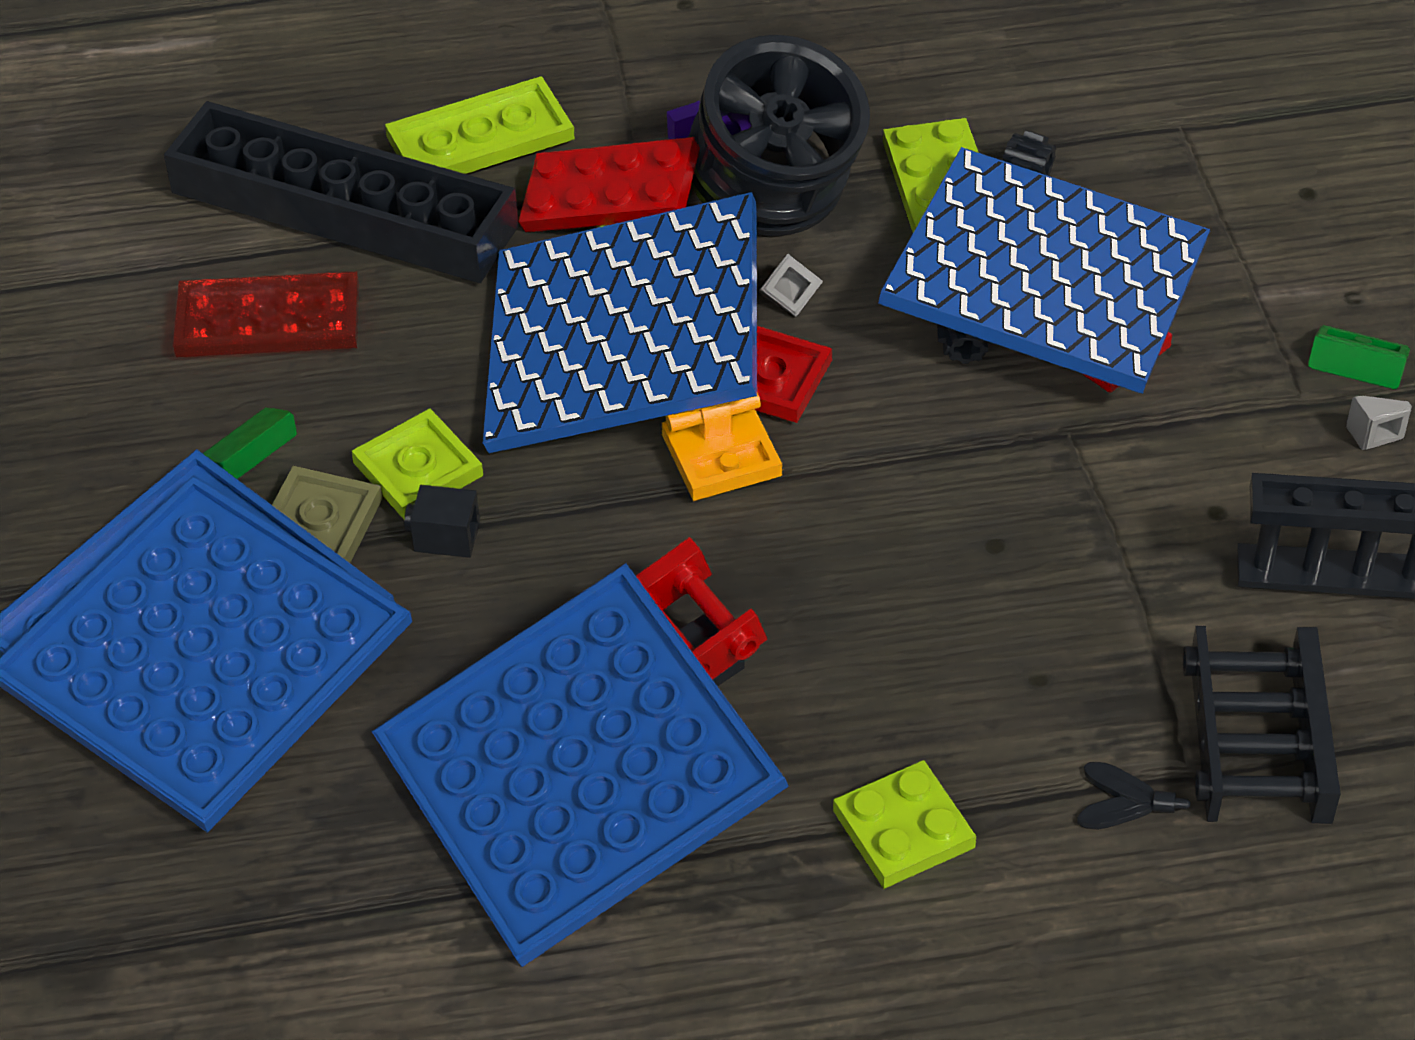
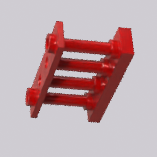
M689 537L637 574L636 577L713 680L737 661L752 656L759 646L768 639L757 614L752 608L735 619L706 585L704 580L710 577L712 573L701 549ZM685 594H689L719 630L718 633L696 649L663 611Z

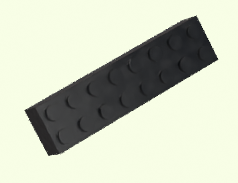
M209 101L203 104L164 153L171 191L174 194L480 284L499 257V250L505 248L519 227L516 192L513 187Z

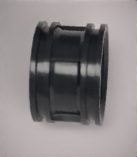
M785 35L758 36L739 42L726 50L716 60L708 74L700 99L699 111L694 118L688 136L694 137L700 147L691 187L702 203H707L752 192L756 201L757 234L791 235L803 232L820 223L836 207L847 183L851 166L860 152L869 128L870 108L867 95L860 80L851 68L834 53L802 38ZM731 112L749 115V122L752 128L731 135L722 117ZM813 131L827 150L829 157L825 160L807 142ZM765 149L774 152L785 151L788 165L773 163L760 158Z

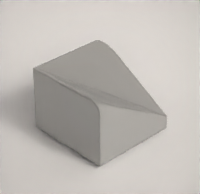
M787 254L758 292L796 317L823 281Z
M1355 396L1352 398L1346 428L1362 450L1401 440L1405 436L1412 406L1408 401Z

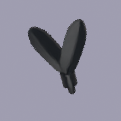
M1089 762L1084 766V772L1088 780L1099 789L1115 796V798L1087 806L1078 815L1077 822L1081 827L1089 829L1109 828L1146 816L1152 810L1174 813L1175 808L1188 809L1191 806V802L1188 799L1176 798V792H1154L1151 786L1116 766L1102 762Z

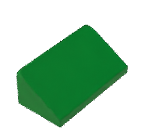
M1323 325L1320 326L1315 335L1308 364L1310 368L1397 389L1402 379L1410 348L1407 345Z
M265 407L203 454L238 479L297 435L294 415L287 410Z

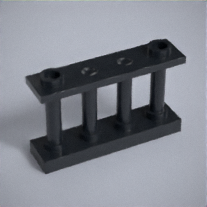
M1252 473L1249 485L1250 524H1261L1257 544L1238 543V587L1415 599V483ZM1281 526L1310 527L1311 531L1307 548L1277 546ZM1331 530L1361 531L1357 551L1327 549ZM1382 532L1412 534L1407 554L1377 552Z
M1195 626L1192 646H1184L1183 673L1184 676H1192L1201 760V770H1196L1195 795L1197 801H1205L1207 822L1218 821L1223 796L1300 797L1302 803H1309L1312 823L1333 824L1341 792L1318 628L1297 627L1293 647H1285L1284 652L1208 651L1206 626ZM1211 671L1284 672L1285 677H1293L1294 687H1291L1289 692H1213ZM1215 712L1289 713L1291 718H1298L1299 729L1295 730V734L1217 733ZM1220 754L1295 755L1296 760L1304 761L1305 771H1301L1300 776L1222 775Z

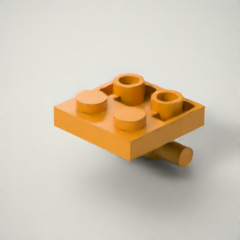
M758 393L757 396L665 416L666 422H662V436L693 501L782 476V462L755 409L761 407Z

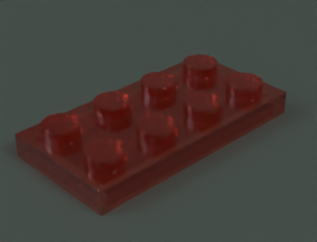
M358 272L179 281L173 340L175 356L178 358L357 348Z

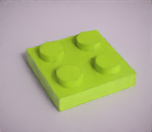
M431 408L351 451L353 463L372 484L381 486L383 497L404 520L408 503H415L420 485L461 489L483 476L482 463Z
M925 760L833 799V812L883 889L968 852L976 846L975 833Z

